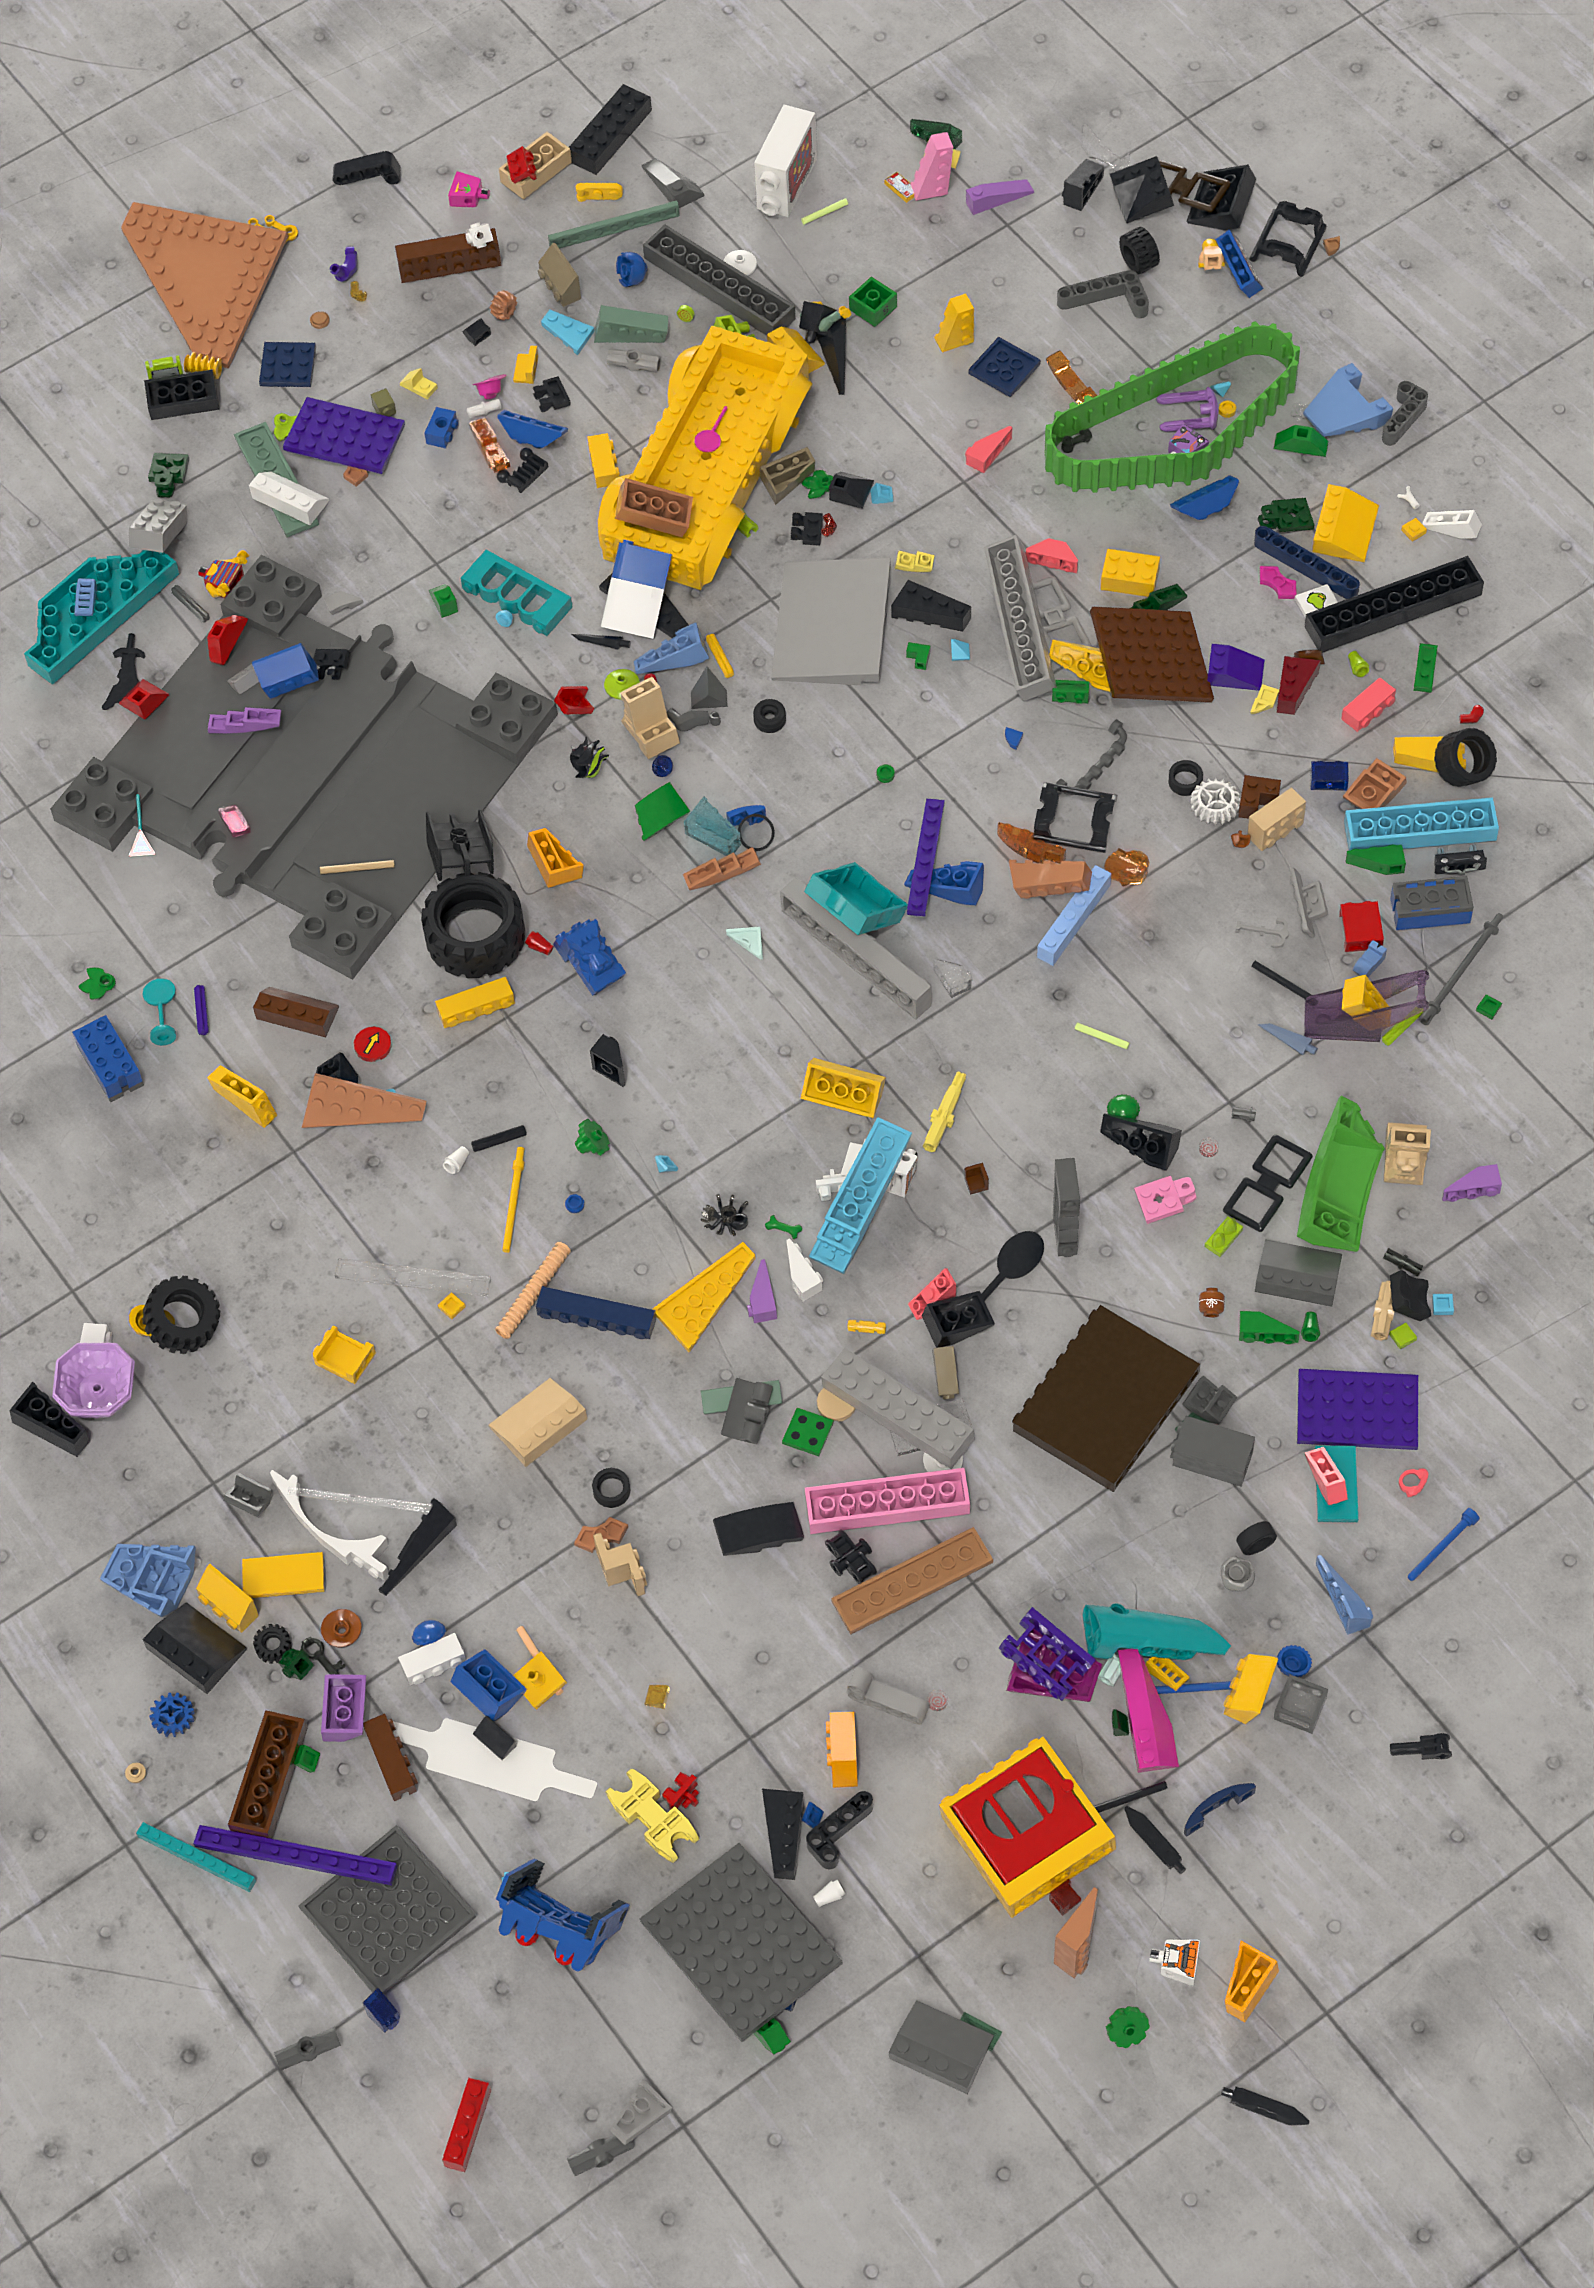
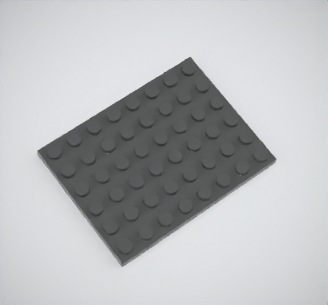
M740 1843L736 1844L640 1918L642 1925L741 2042L843 1964L838 1955Z

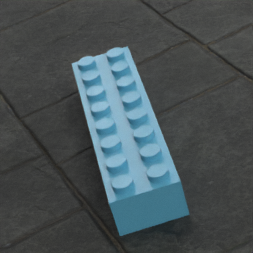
M1493 797L1346 810L1344 818L1349 850L1384 847L1392 844L1402 845L1403 849L1496 841L1499 831Z

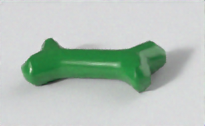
M775 1215L770 1216V1221L765 1223L767 1230L778 1229L787 1232L792 1236L793 1240L797 1238L798 1233L802 1232L800 1224L791 1226L776 1220Z

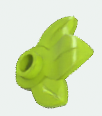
M279 413L274 417V436L278 441L281 442L288 436L297 416Z

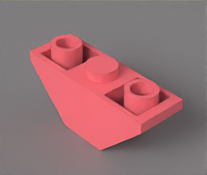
M1048 538L1026 549L1027 561L1031 564L1043 565L1066 572L1077 573L1078 559L1066 542Z
M944 1268L908 1303L916 1320L922 1319V1314L927 1304L956 1297V1283L948 1269Z

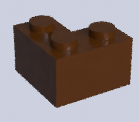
M1245 775L1238 817L1249 819V816L1258 811L1259 805L1265 806L1277 798L1280 794L1281 780Z

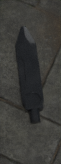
M1126 1806L1124 1810L1129 1825L1163 1864L1170 1870L1174 1867L1179 1874L1185 1872L1186 1868L1181 1864L1182 1857L1143 1813Z
M1226 2087L1223 2088L1221 2095L1231 2098L1230 2103L1237 2107L1289 2126L1308 2125L1310 2123L1295 2107L1244 2088L1235 2087L1234 2090Z

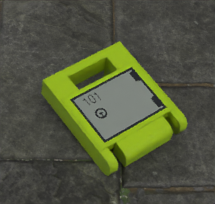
M176 355L177 363L173 362L172 356L153 359V367H150L149 361H145L149 379L184 374L179 355Z

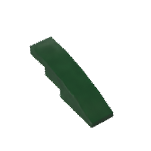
M1174 584L1150 592L1148 598L1134 602L1131 608L1168 610L1186 599L1188 595L1178 584Z

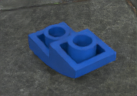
M751 805L726 812L727 823L731 828L738 826L748 815L761 814L766 816V808L764 805ZM751 817L747 819V822L751 826L762 822L764 819L761 817Z

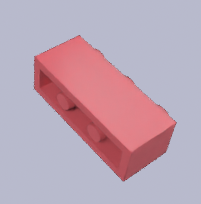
M1379 677L1343 708L1341 720L1357 732L1362 728H1366L1374 717H1379L1387 706L1390 707L1395 702L1396 689Z

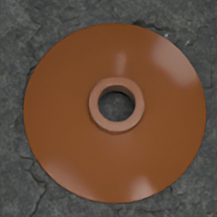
M338 1609L330 1612L321 1624L323 1639L329 1645L338 1648L353 1644L359 1638L362 1630L359 1617L347 1609ZM340 1629L346 1630L344 1633H339Z

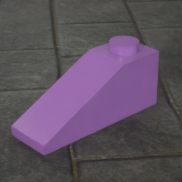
M765 1259L760 1262L750 1294V1305H747L749 1317L753 1316L754 1323L777 1319V1311Z

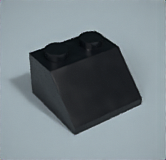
M602 1034L590 1049L592 1069L624 1087L625 1078L619 1043L615 1038Z

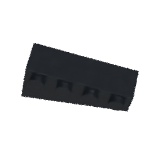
M907 580L891 605V618L898 619L900 617L905 618L909 622H914L915 620L924 622L925 625L931 626V624L940 625L941 628L963 632L971 620V606Z
M34 1382L28 1386L9 1410L13 1424L76 1457L89 1443L86 1430L70 1415H67L58 1404L49 1399L45 1392L38 1389Z
M762 1788L774 1878L795 1880L804 1794L797 1791Z

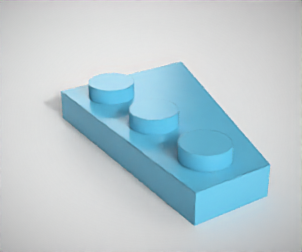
M550 309L541 321L542 326L555 337L560 338L563 344L571 347L577 355L595 332L593 326Z

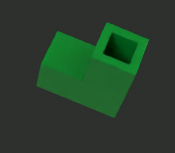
M908 642L906 658L915 659L916 669L926 670L931 652L930 645Z

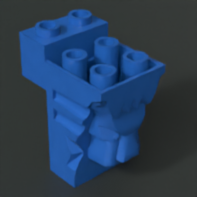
M588 919L582 924L578 922L571 927L572 930L565 933L563 931L555 937L554 947L565 963L570 961L592 996L626 974L622 965L618 963L616 957L612 954L610 946L605 944L606 938L600 935L601 929L597 919L593 921Z

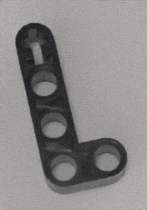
M382 151L335 163L332 180L337 185H345L382 175L388 184H398L400 182L401 166L391 152Z
M867 1791L858 1792L808 1832L806 1836L807 1849L823 1868L828 1870L836 1868L839 1858L838 1850L833 1843L873 1811L872 1795ZM846 1813H850L853 1815V1817L850 1819L843 1818V1815ZM830 1826L837 1828L834 1832H829L826 1829ZM813 1839L821 1841L818 1845H813L810 1842ZM827 1854H831L834 1856V1858L832 1860H826L824 1859V1856Z

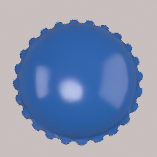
M436 1620L424 1621L414 1629L412 1640L420 1646L432 1644L445 1635L446 1628Z
M1286 1646L1277 1655L1278 1668L1288 1677L1289 1674L1302 1677L1311 1668L1312 1658H1310L1308 1651H1305L1300 1646Z

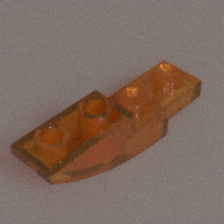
M486 418L470 422L471 431L489 468H492L494 473L509 468L510 462L500 447L497 437Z
M998 823L997 835L1022 857L1043 864L1044 860L1059 864L1061 861L1066 860L1065 848L1045 843L1042 840L1033 839L1034 833L1027 829H1020L1008 823Z

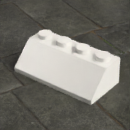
M273 472L258 473L249 484L253 499L308 525L312 524L329 502V498Z

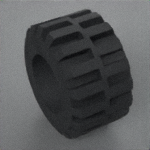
M1139 226L1119 238L1122 257L1127 266L1140 275L1159 264L1160 255L1157 244L1144 227Z

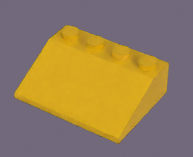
M1328 484L1314 536L1312 552L1365 562L1379 505L1346 487Z

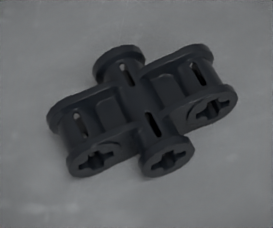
M839 1530L836 1536L825 1541L828 1550L837 1558L829 1561L838 1576L843 1575V1571L847 1570L854 1580L861 1584L871 1574L875 1575L877 1573L874 1565L865 1556L866 1554H871L872 1550L863 1538H860L859 1542L855 1545L843 1530Z

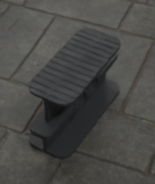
M478 810V822L460 824L457 822L455 813H450V822L433 824L429 812H426V841L439 881H442V869L463 867L465 876H469L471 874L470 864L487 863L490 874H494L493 842L482 810Z

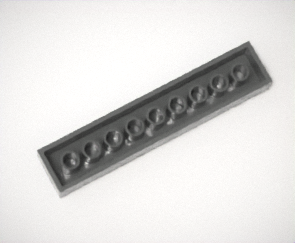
M666 224L643 244L644 258L744 322L747 321L749 325L765 335L781 326L787 328L796 319L795 305Z

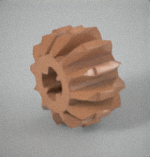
M498 291L491 301L490 313L499 320L509 319L510 315H513L514 310H516L517 297L509 291Z

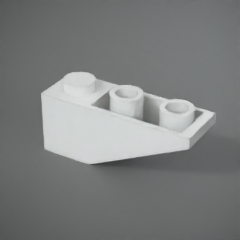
M788 1239L786 1241L792 1288L802 1302L822 1291L823 1279L819 1272H814L810 1260L807 1257H803L798 1244H794L791 1239Z

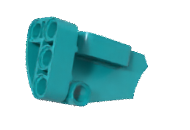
M1114 1603L1110 1607L1086 1604L1083 1609L1087 1651L1093 1658L1109 1659L1113 1657L1118 1648L1138 1649V1653L1142 1656L1187 1660L1193 1658L1196 1653L1225 1655L1231 1647L1219 1633L1196 1619L1127 1609L1118 1603Z

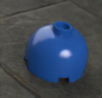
M622 252V255L617 257L616 272L622 278L619 279V282L625 287L635 286L643 281L647 272V264L637 253Z

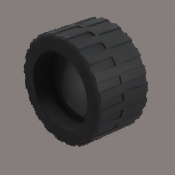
M1466 728L1450 733L1438 742L1434 761L1439 772L1438 774L1446 783L1448 782L1452 786L1463 787L1484 781L1492 775L1496 767L1497 751L1491 738L1484 731L1477 728ZM1461 742L1466 744L1473 754L1474 765L1471 773L1465 771L1458 760L1457 752Z

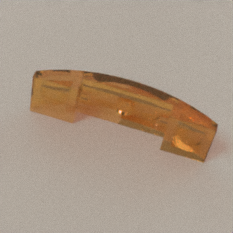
M1061 350L1046 357V361L1058 382L1078 404L1083 403L1084 397L1087 395L1092 398L1098 396L1091 387L1087 388L1070 367V361Z

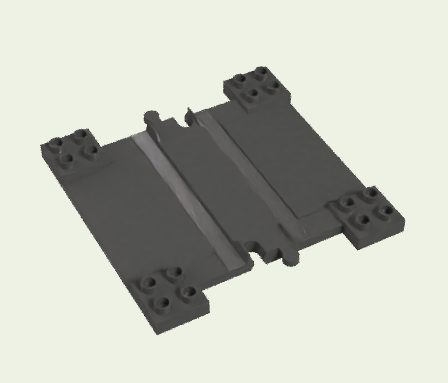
M261 555L220 604L223 613L220 619L232 615L248 619L224 666L210 661L207 634L162 688L169 696L146 719L139 716L102 761L93 757L50 810L55 822L113 852L134 826L138 827L136 794H139L143 831L198 860L201 859L213 844L225 843L212 859L216 869L223 872L218 874L213 880L215 892L219 896L228 897L235 892L237 884H245L304 915L289 935L292 948L353 980L436 873L426 841V812H429L433 824L450 822V813H455L458 824L475 822L478 819V810H482V812L485 810L557 717V706L554 701L498 673L493 675L475 700L417 672L412 661H410L395 681H385L397 667L394 657L383 651L384 647L389 646L394 640L392 628L386 624L377 625L372 630V636L367 642L361 640V635H358L354 640L307 617L306 615L322 597L319 583ZM300 643L312 658H314L316 649H348L350 651L347 668L341 669L339 680H332V675H327L328 668H326L323 680L319 679L271 699L262 689L260 682L242 694H238L227 682L230 678L250 666L253 661ZM245 708L281 710L280 725L278 727L245 733H208L210 714L227 715V711L244 712ZM228 815H233L238 819L242 827L241 832H236L230 826L227 819ZM394 860V868L320 874V867Z

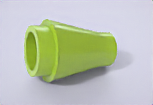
M1357 651L1350 652L1348 658L1353 674L1357 677L1367 675L1369 664Z

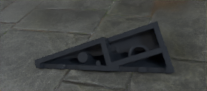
M841 316L839 320L831 325L826 336L817 334V341L821 346L838 394L845 395L846 318Z
M433 1498L431 1500L432 1508L427 1515H422V1522L412 1532L397 1557L400 1560L394 1570L390 1569L388 1579L378 1589L383 1595L387 1596L457 1526L455 1517L437 1499Z

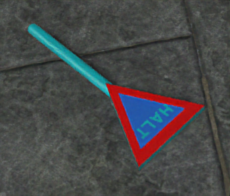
M136 794L139 832L128 857L156 855L142 832L140 795Z

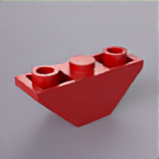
M232 615L215 621L207 636L209 659L212 663L224 666L248 621L246 617Z

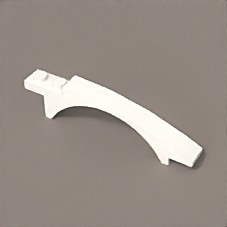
M273 1470L270 1472L272 1481L281 1497L299 1522L321 1545L345 1564L349 1565L353 1561L358 1567L368 1569L369 1574L374 1578L379 1577L385 1581L389 1576L387 1566L377 1559L389 1546L386 1537L379 1535L365 1540H344L323 1533L311 1524L301 1510L298 1477L292 1475L287 1480Z

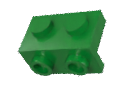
M1055 680L1057 688L1052 689V701L1059 703H1088L1089 681Z

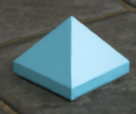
M1229 381L1222 382L1209 388L1224 397L1231 383Z
M655 1156L659 1173L678 1170V1167L668 1156Z

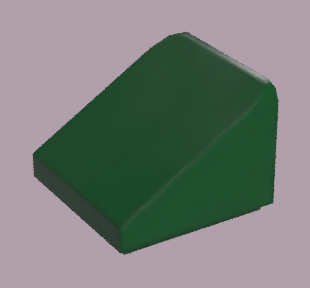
M1117 1709L1112 1711L1114 1736L1129 1735L1128 1717Z

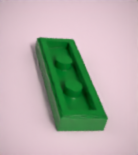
M1420 643L1413 691L1432 693L1438 645Z

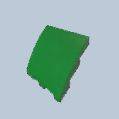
M670 782L659 787L635 804L638 823L641 825L643 832V841L655 836L659 831L672 825L676 820L690 812Z

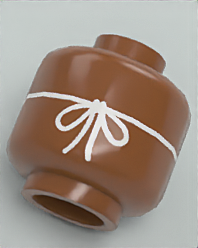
M1206 1288V1291L1201 1292L1199 1295V1311L1205 1317H1219V1314L1224 1311L1225 1296L1217 1288Z

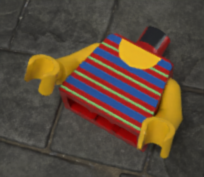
M241 550L237 557L233 559L214 560L210 568L200 567L198 575L204 577L206 590L213 598L220 596L226 598L244 576L241 564H246V558L250 556L245 550Z

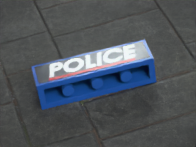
M1228 230L1215 240L1221 248L1240 289L1249 298L1264 289L1239 239L1232 231Z

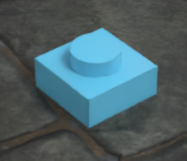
M1453 1294L1432 1295L1433 1315H1453Z

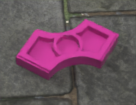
M1260 566V584L1274 589L1278 599H1295V580L1284 577L1279 572L1278 566Z

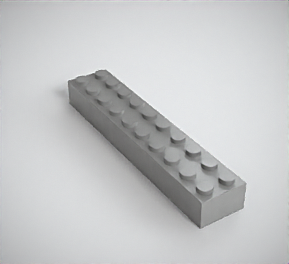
M1016 534L985 546L984 550L1015 688L1022 700L1026 701L1050 692L1053 688H1057L1025 548Z
M795 877L780 890L781 911L915 1020L932 1006L931 984L926 979L920 978L914 969L908 968L899 957H894L885 946L879 945L873 936L866 933L857 935L804 892L807 886L806 882L800 881Z

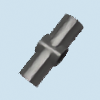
M333 2027L311 2037H302L297 2043L274 2052L282 2071L303 2061H313L318 2055L339 2047L341 2044ZM305 2046H313L311 2051L303 2052Z
M614 2135L607 2139L602 2138L592 2142L587 2146V2149L568 2157L567 2161L574 2176H577L594 2167L600 2168L613 2161L614 2157L633 2149L634 2146L632 2141L624 2145Z

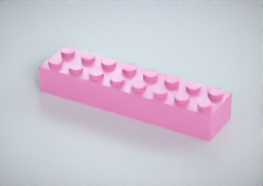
M965 1468L805 1488L810 1534L970 1514V1500Z

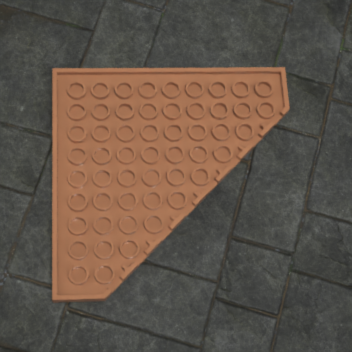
M133 202L121 226L122 232L184 337L192 353H196V358L199 354L203 355V359L205 355H208L209 361L212 356L215 357L216 361L218 358H221L222 367L229 368L288 238L287 231Z

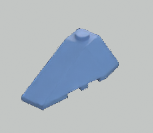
M695 622L675 632V637L669 641L665 639L661 642L662 645L656 650L651 649L633 661L636 673L641 674L693 666L709 659L708 650L697 623Z
M1318 1555L1316 1559L1317 1569L1347 1635L1369 1628L1373 1619L1371 1609L1366 1607L1364 1601L1322 1555Z

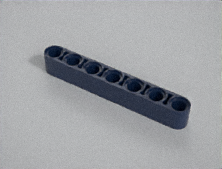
M1266 526L1256 528L1254 545L1259 550L1322 586L1328 584L1332 592L1344 599L1359 595L1360 582L1354 576Z

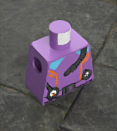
M1184 423L1169 441L1168 452L1169 454L1196 452L1207 447L1209 440Z

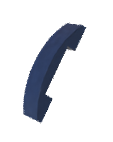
M1255 1784L1233 1785L1205 1799L1187 1820L1184 1835L1187 1837L1203 1827V1816L1233 1798L1237 1804H1240L1254 1795L1256 1790Z

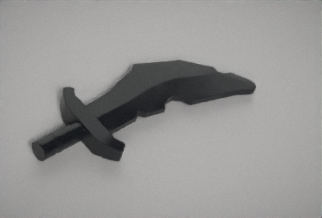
M133 633L128 634L126 648H119L113 651L114 658L122 657V669L119 670L117 675L119 682L113 685L106 701L102 705L103 710L114 707V704L119 703L139 682L136 674L135 660L136 657L144 659L146 656L142 650L134 648L135 634Z

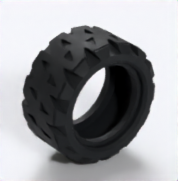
M478 872V875L471 873L469 876H465V873L457 874L454 879L447 878L437 885V891L430 892L425 900V908H422L421 921L427 950L439 967L444 966L446 972L455 976L464 974L466 978H481L484 974H488V976L494 975L502 971L504 965L508 967L518 957L519 951L523 948L525 925L520 899L511 886L499 877L496 879L491 874ZM470 909H485L495 913L502 919L501 925L491 936L479 941H460L451 937L445 931L446 926L453 917Z

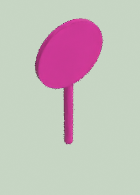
M727 406L723 408L712 430H703L695 436V446L699 450L713 452L719 448L721 438L715 430L725 414Z

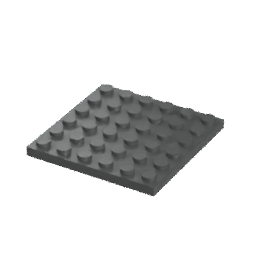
M397 1825L359 1855L396 1863L398 1867L392 1885L335 1875L299 1905V1909L378 1999L476 1918V1914Z

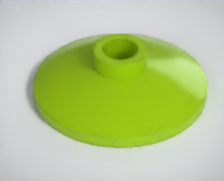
M618 669L606 677L604 688L609 696L622 700L620 692L640 683V680L633 671Z

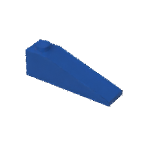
M964 861L960 862V865L951 866L950 864H945L942 868L934 869L929 894L959 904L976 906L983 892L984 864ZM914 869L910 871L904 883L906 887L911 888Z

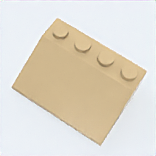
M549 1378L488 1426L521 1463L527 1467L587 1420L586 1409L573 1395Z

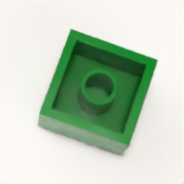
M872 276L849 296L850 311L874 327L897 308V293Z

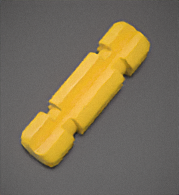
M848 1320L847 1329L853 1332L858 1330V1332L874 1333L875 1331L877 1334H885L886 1323L878 1322V1324H875L874 1321L859 1320V1322H856V1320Z

